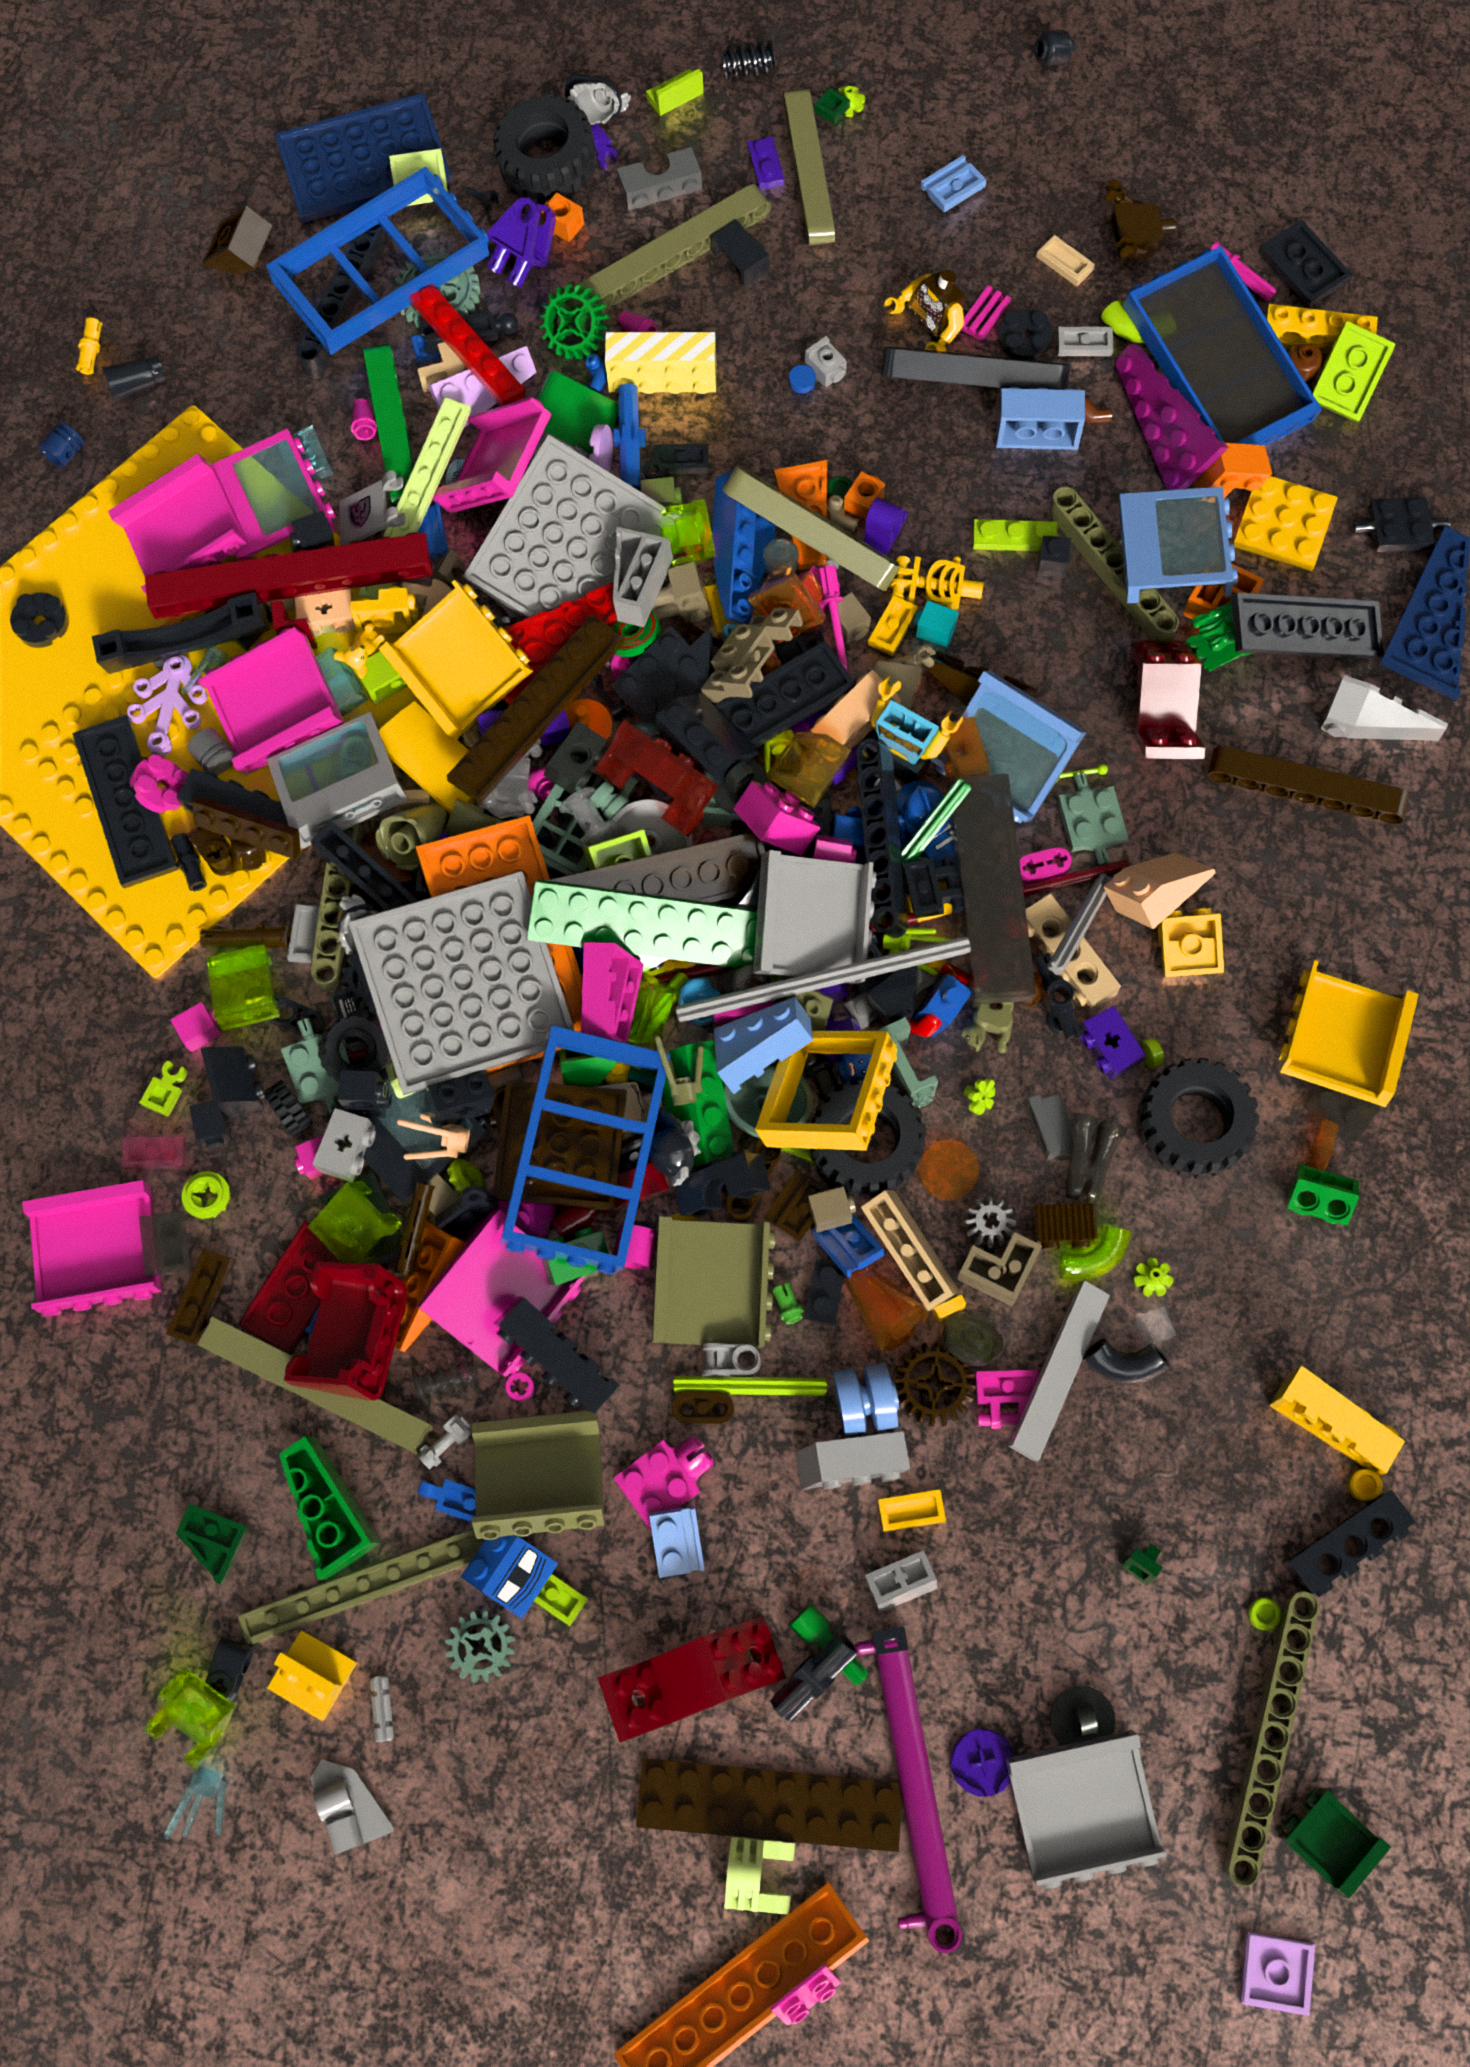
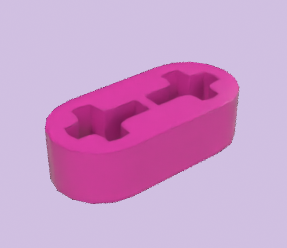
M1061 847L1027 854L1019 860L1016 870L1017 876L1022 882L1028 884L1065 875L1069 871L1072 862L1071 855L1066 849ZM1054 857H1058L1059 861L1064 860L1062 867H1058L1056 863L1051 864ZM1026 864H1030L1032 868L1038 867L1035 869L1034 874H1030L1028 870L1024 871Z

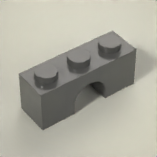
M692 147L668 153V170L660 175L648 173L642 161L618 168V184L628 211L643 208L656 202L667 201L673 197L690 194L702 189V173Z

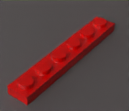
M433 284L410 295V303L500 406L526 397L525 388Z

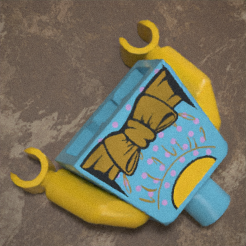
M888 676L878 686L881 697H878L871 717V724L878 734L879 742L889 748L895 755L914 765L919 758L926 760L937 757L950 739V733L958 730L963 717L957 723L952 722L949 716L953 710H950L942 720V729H939V726L898 703L890 701V697L900 690L901 682L898 680L891 688L888 684L890 676Z

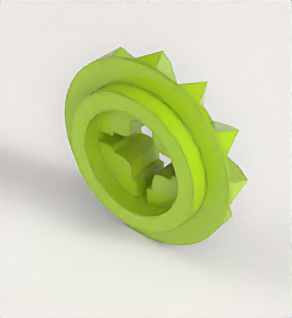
M456 1159L450 1163V1167L447 1169V1173L450 1176L449 1182L454 1185L455 1191H458L461 1197L462 1191L470 1186H482L486 1189L482 1174L473 1164L463 1159Z
M209 1171L197 1173L183 1187L181 1196L183 1206L189 1214L202 1220L216 1218L219 1213L226 1210V1205L231 1199L230 1186L217 1173ZM209 1187L210 1192L217 1197L208 1199L204 1205V1200L195 1195L204 1194Z

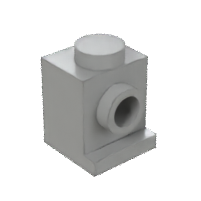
M827 336L805 351V365L815 371L816 379L825 388L833 382H839L844 377L847 360L829 343L830 339Z

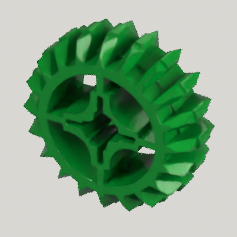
M566 284L565 289L557 287L556 294L549 293L548 298L551 303H542L546 313L538 314L540 318H544V323L539 324L538 327L546 329L542 338L544 340L551 339L547 347L549 349L556 348L555 354L558 356L565 354L566 359H572L573 356L576 359H582L583 355L588 357L592 354V349L599 350L601 347L598 341H606V337L602 332L609 331L610 329L608 325H604V320L610 319V316L602 313L607 308V305L598 304L601 296L599 294L593 295V289L590 287L584 290L583 284H576L575 288L573 284ZM576 298L583 302L584 305L573 310L572 307H567L565 303ZM558 315L560 316V319H561V323H560L559 328H558V323H557ZM590 315H591V329H590L589 326H588V318L590 317ZM576 334L584 340L577 345H573L567 342L565 338Z

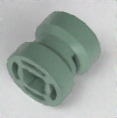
M608 781L604 782L588 801L595 809L601 808L603 816L609 822L629 802L622 794L614 793V787Z

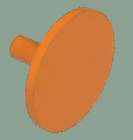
M578 699L572 701L565 709L570 732L579 721L606 740L609 739L612 732V718L603 704L592 699Z

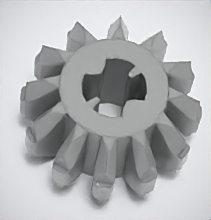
M987 1197L986 1206L979 1199L976 1200L974 1203L976 1209L968 1208L966 1214L970 1218L965 1219L963 1222L965 1227L972 1228L967 1232V1237L973 1238L977 1235L978 1238L975 1245L979 1247L983 1240L987 1241V1249L989 1250L993 1248L994 1240L1000 1247L1004 1246V1237L1011 1239L1014 1234L1009 1228L1016 1225V1220L1008 1218L1013 1213L1012 1208H1007L1003 1211L1004 1201L999 1200L997 1206L993 1205L992 1197ZM988 1218L995 1220L991 1229L985 1227Z

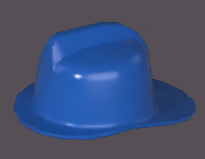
M922 780L913 781L904 785L898 792V808L906 826L914 834L943 798L941 790L935 784ZM950 817L941 827V829L937 832L936 835L942 833L946 829V827L949 824Z

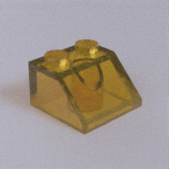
M796 732L768 771L766 777L815 808L845 765L851 750L827 734Z

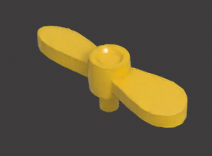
M668 959L659 969L655 971L647 970L643 972V975L651 978L664 972L671 973L677 969L694 967L696 962Z

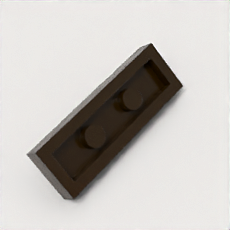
M202 1249L166 1335L195 1346L198 1345L232 1266L233 1260L231 1258Z

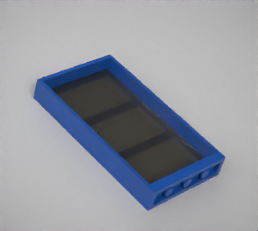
M1222 246L1212 251L1211 249H1206L1196 259L1190 262L1185 260L1179 263L1173 271L1167 274L1161 272L1151 282L1145 285L1138 284L1128 291L1123 307L1169 380L1172 388L1177 389L1200 414V420L1205 426H1210L1215 431L1214 436L1219 441L1267 446L1313 422L1322 411L1319 403Z

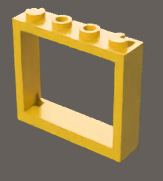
M812 1031L813 1041L782 1062L778 1061L755 1131L766 1147L867 1150L871 1134L875 1132L874 1124L878 1112L882 1110V1098L885 1089L890 1084V1072L893 1063L897 1060V1045L894 1044L888 1031ZM809 1053L872 1054L850 1125L786 1123Z

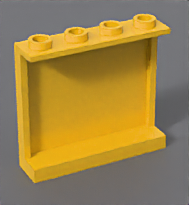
M454 580L451 582L455 587L454 590L394 644L386 641L378 649L445 733L450 737L458 739L477 722V715L492 709L529 676L533 670L527 664L530 662L528 656L520 648L516 650L510 643L513 640L511 635L502 626L498 628L492 621L495 618L494 614L487 606H480L475 598L478 595L467 583L462 585Z
M1314 960L1310 969H1304L1299 979L1298 986L1303 988L1301 994H1296L1292 1005V1010L1296 1011L1294 1018H1290L1285 1030V1035L1289 1036L1288 1043H1283L1278 1056V1060L1283 1061L1280 1072L1386 1107L1396 1091L1419 994L1407 990L1402 999L1381 993L1317 972L1319 961Z

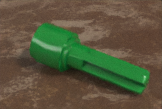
M812 1603L807 1605L789 1624V1627L806 1645L809 1643L811 1645L815 1644L819 1649L834 1636L828 1630L829 1621ZM855 1658L841 1670L855 1686L861 1684L868 1675V1671Z

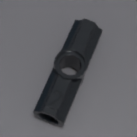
M838 1631L815 1655L811 1654L792 1674L793 1677L770 1700L774 1710L782 1718L790 1722L813 1698L817 1699L833 1683L835 1676L858 1653L851 1640Z

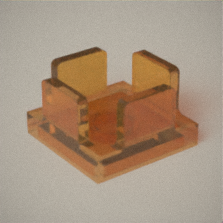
M786 566L770 574L763 586L752 592L748 600L758 614L769 616L774 608L798 609L803 625L801 627L789 626L792 636H795L823 623L826 614L819 606L823 597L822 588L813 575L807 572L800 580L795 572L791 573V567Z

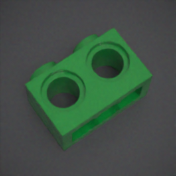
M1298 1163L1287 1192V1209L1293 1210L1299 1215H1311L1321 1218L1330 1224L1339 1223L1348 1226L1359 1198V1180ZM1310 1191V1192H1312V1193H1311V1194H1302L1301 1192ZM1333 1200H1341L1342 1202H1340V1203H1334V1202H1331V1201H1333Z

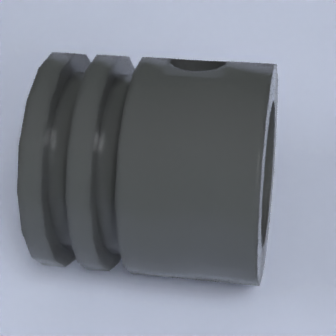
M205 728L199 731L190 739L187 745L188 752L202 768L216 775L226 771L233 764L231 759L236 757L233 750L213 728Z

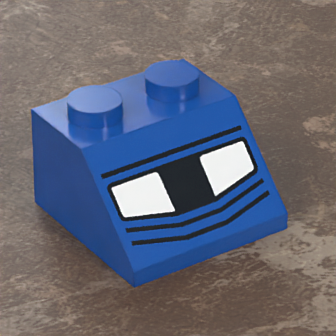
M502 1536L483 1542L461 1575V1578L523 1619L558 1563L519 1536Z

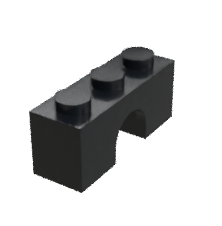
M748 1149L733 1152L731 1154L732 1157L729 1159L713 1160L708 1163L707 1168L692 1169L682 1184L675 1186L681 1216L701 1217L722 1209L720 1193L724 1184L726 1185L728 1196L733 1198L747 1199L770 1190L763 1154L750 1153Z

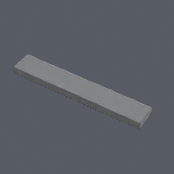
M1085 1280L1079 1282L1008 1445L1033 1461L1040 1460L1110 1297L1109 1294Z

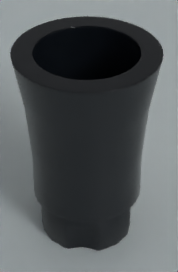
M158 356L146 359L143 357L121 364L101 366L115 404L138 392L155 387V384L166 381V376Z

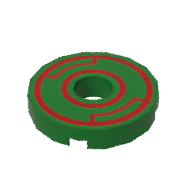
M650 612L644 627L620 621L611 626L616 634L624 636V644L615 653L620 657H633L644 653V648L649 645L651 646L661 634V625L653 612ZM637 631L635 634L628 636L631 632Z

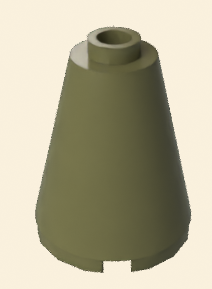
M431 802L384 818L375 835L377 847L386 860L391 859L397 864L395 867L399 869L412 870L418 868L420 862L416 853V846L438 841L449 820L446 809L438 803Z

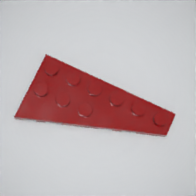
M614 582L590 591L586 596L570 602V600L560 604L559 608L552 611H543L505 628L513 638L510 643L516 650L520 648L528 656L530 662L527 664L533 670L529 676L501 700L507 707L510 706L591 615L609 627L617 622L613 603Z

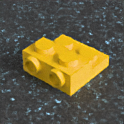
M390 586L387 589H378L379 599L377 600L362 598L359 601H350V612L358 632L370 623L375 626L374 631L378 635L384 633L386 636L404 635L420 620L419 607H416L415 594L408 593L407 587Z
M1211 908L1193 909L1194 915L1182 916V910H1175L1157 925L1158 942L1162 952L1163 977L1224 973L1221 914L1212 913Z

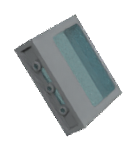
M371 711L266 759L288 825L299 829L300 846L302 849L310 846L314 837L330 821L343 831L408 801L406 793L395 775L379 733L381 728Z

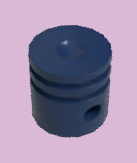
M58 422L57 426L39 443L38 449L50 462L64 469L76 456V453L85 446V442L70 426L63 422Z

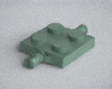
M1076 774L1074 779L1078 791L1059 795L1057 798L1070 852L1080 850L1095 851L1098 866L1109 864L1110 861L1106 849L1111 845L1126 843L1128 840L1114 786L1100 789L1089 788L1086 774Z
M306 1018L304 1022L307 1031L302 1020L297 1022L303 1039L296 1044L282 1048L281 1051L300 1105L302 1106L314 1101H325L330 1114L334 1110L333 1104L335 1108L339 1106L337 1100L339 1082H336V1079L333 1077H329L326 1074V1070L322 1068L321 1060L318 1058V1044L322 1040L321 1036L323 1034H314L310 1019ZM342 1041L339 1046L340 1055L345 1062L350 1064Z

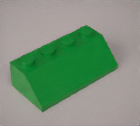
M715 1040L684 1045L669 1050L677 1079L690 1077L691 1082L694 1083L697 1050L699 1046L704 1048L701 1077L703 1092L696 1094L697 1102L673 1105L667 1076L663 1087L665 1110L671 1112L676 1119L680 1118L681 1121L692 1120L694 1131L700 1135L697 1147L701 1152L694 1156L692 1169L707 1168L709 1162L717 1159H729L732 1157L731 1154L735 1152L723 1083L717 1074Z

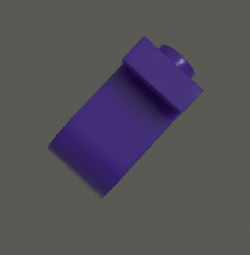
M876 497L866 518L865 538L863 541L887 555L907 519L908 512L897 505Z

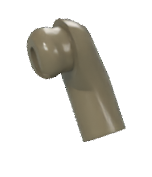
M831 496L826 504L829 520L843 529L854 533L859 520L845 515L842 506L844 501L840 496Z

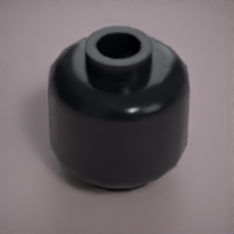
M1065 30L1044 31L1036 40L1034 47L1035 57L1046 67L1066 65L1075 51V43L1071 39L1070 34Z

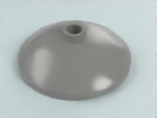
M656 799L637 800L620 809L611 820L605 839L607 840L634 830L644 829L646 836L652 835L656 840L654 844L649 845L652 855L689 847L693 844L692 833L685 817L672 805Z

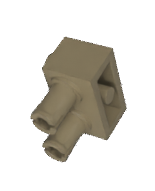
M695 562L667 569L670 582L668 586L660 589L652 608V612L658 621L680 615V617L683 616L685 623H697L703 621L706 617L712 616L706 589Z

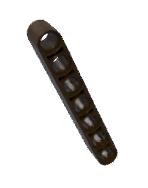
M1218 746L1213 749L1207 777L1216 783L1392 825L1404 822L1409 800V792L1399 787L1226 746Z

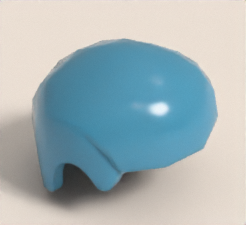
M692 978L685 982L680 989L678 1006L720 996L721 992L711 985L709 979ZM714 1015L689 1020V1022L699 1026L709 1025L714 1021Z

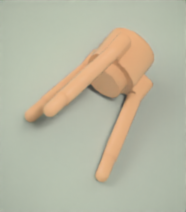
M420 1114L421 1119L432 1123L429 1115ZM397 1120L398 1125L441 1135V1146L447 1147V1150L404 1154V1159L406 1160L446 1156L458 1158L459 1152L466 1153L470 1129H466L462 1125L449 1124L442 1126L444 1129L412 1121Z

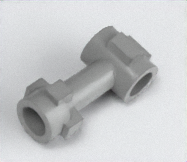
M455 1414L443 1426L446 1433L430 1448L425 1444L420 1449L421 1452L417 1457L429 1470L433 1466L437 1467L442 1462L439 1456L454 1441L461 1445L472 1434V1430L469 1428L470 1425L463 1417L459 1418Z

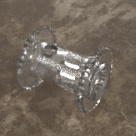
M586 787L573 793L559 807L561 813L571 811L584 831L585 835L580 840L582 846H588L601 841L616 827L614 820H609L608 822L603 820L591 801L590 797L595 792L593 787Z

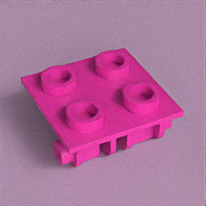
M824 1964L772 2005L770 2009L787 2026L791 2023L797 2024L809 2014L808 2009L818 2001L824 2002L831 1998L836 1992V1987L841 1982Z

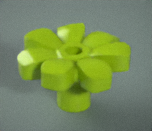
M842 86L839 88V93L850 99V108L845 112V117H853L854 111L857 113L861 112L865 103L864 94H858L857 87Z
M986 1078L984 1081L978 1079L975 1082V1087L970 1085L965 1087L964 1096L972 1100L969 1106L971 1112L982 1115L985 1108L989 1110L992 1108L994 1101L990 1098L995 1096L994 1080Z
M1149 1258L1147 1266L1139 1263L1135 1268L1140 1276H1136L1133 1279L1135 1287L1144 1286L1142 1294L1146 1297H1150L1153 1291H1155L1158 1297L1166 1294L1164 1286L1170 1287L1173 1284V1277L1166 1275L1170 1270L1169 1265L1162 1263L1158 1266L1156 1258Z

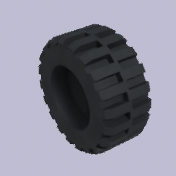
M543 94V97L538 98L537 95L530 96L527 101H518L515 104V108H509L504 113L505 118L499 120L496 126L497 130L493 136L494 153L503 180L506 181L511 191H517L518 196L522 198L530 197L534 202L540 203V200H551L556 192L568 198V194L571 192L575 194L581 189L580 185L582 183L585 185L591 178L590 173H593L596 166L597 150L587 115L583 110L579 109L577 104L572 101L567 103L566 98L558 95L557 98H553L551 94ZM555 139L565 142L564 147L559 152L546 158H531L525 155L530 147L543 140Z
M1188 1058L1181 1060L1179 1065L1170 1064L1165 1067L1162 1073H1158L1154 1077L1138 1106L1137 1114H1139V1118L1136 1123L1137 1131H1142V1136L1140 1137L1142 1146L1150 1148L1151 1151L1148 1155L1153 1161L1159 1158L1164 1163L1161 1168L1168 1172L1172 1168L1178 1170L1177 1176L1187 1178L1189 1174H1194L1195 1179H1204L1208 1174L1214 1177L1222 1174L1225 1169H1230L1249 1149L1257 1134L1255 1128L1259 1124V1114L1255 1113L1258 1103L1256 1097H1249L1248 1094L1252 1089L1247 1082L1242 1084L1238 1080L1240 1074L1233 1069L1229 1073L1224 1070L1226 1064L1219 1061L1215 1065H1211L1208 1058H1199L1196 1063H1193L1192 1059ZM1184 1095H1198L1210 1100L1222 1114L1224 1120L1222 1135L1216 1141L1209 1143L1194 1142L1185 1138L1172 1123L1170 1117L1172 1103L1178 1097Z
M857 1078L856 1084L852 1085L849 1081L841 1083L837 1091L834 1089L830 1090L826 1094L825 1100L823 1102L820 1101L816 1107L811 1124H843L851 1118L864 1078ZM893 1083L890 1088L886 1087L882 1098V1110L877 1115V1117L889 1124L895 1134V1147L886 1159L876 1163H862L850 1158L843 1150L810 1149L811 1159L816 1163V1171L820 1177L825 1176L827 1178V1184L833 1189L836 1186L839 1188L844 1186L846 1195L855 1193L859 1194V1199H868L869 1195L876 1194L877 1196L885 1190L897 1191L905 1181L908 1182L914 1175L924 1151L926 1128L925 1123L921 1122L922 1113L919 1107L914 1108L912 1105L913 1099L908 1093L904 1096L899 1093L900 1087Z

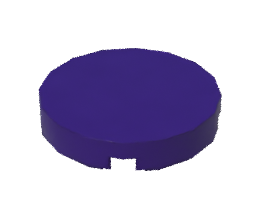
M974 1729L963 1734L954 1744L950 1756L951 1771L956 1782L966 1792L978 1797L993 1796L1004 1791L1011 1783L1005 1758L1015 1755L1010 1743L1000 1733L989 1729Z

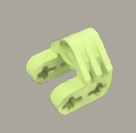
M731 1836L724 1908L789 1914L791 1896L760 1891L762 1859L794 1861L795 1843Z

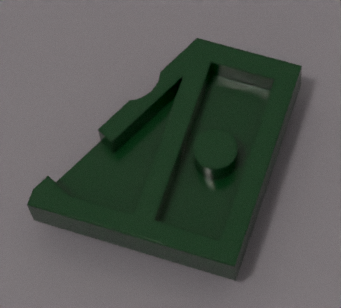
M189 1503L176 1534L190 1548L200 1564H203L213 1576V1580L220 1585H224L249 1527Z

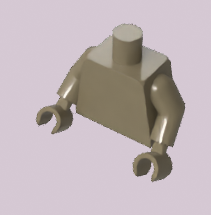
M924 645L919 648L917 653L886 661H878L874 671L883 680L890 676L888 684L891 688L898 680L901 682V688L896 692L901 699L899 705L911 711L922 679L923 668L921 666L924 664L926 667H932L934 660L929 656L935 655L936 652L929 645ZM857 671L854 677L855 683L866 673Z

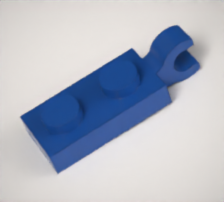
M445 1479L442 1488L421 1481L417 1493L421 1496L437 1500L436 1511L472 1523V1517H476V1495L474 1488Z

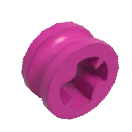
M515 1373L506 1381V1392L515 1402H526L533 1396L535 1390L534 1382L527 1374ZM517 1380H521L523 1384L528 1383L529 1387L528 1389L524 1388L526 1393L520 1395L518 1392H512V1386L516 1387L514 1382Z

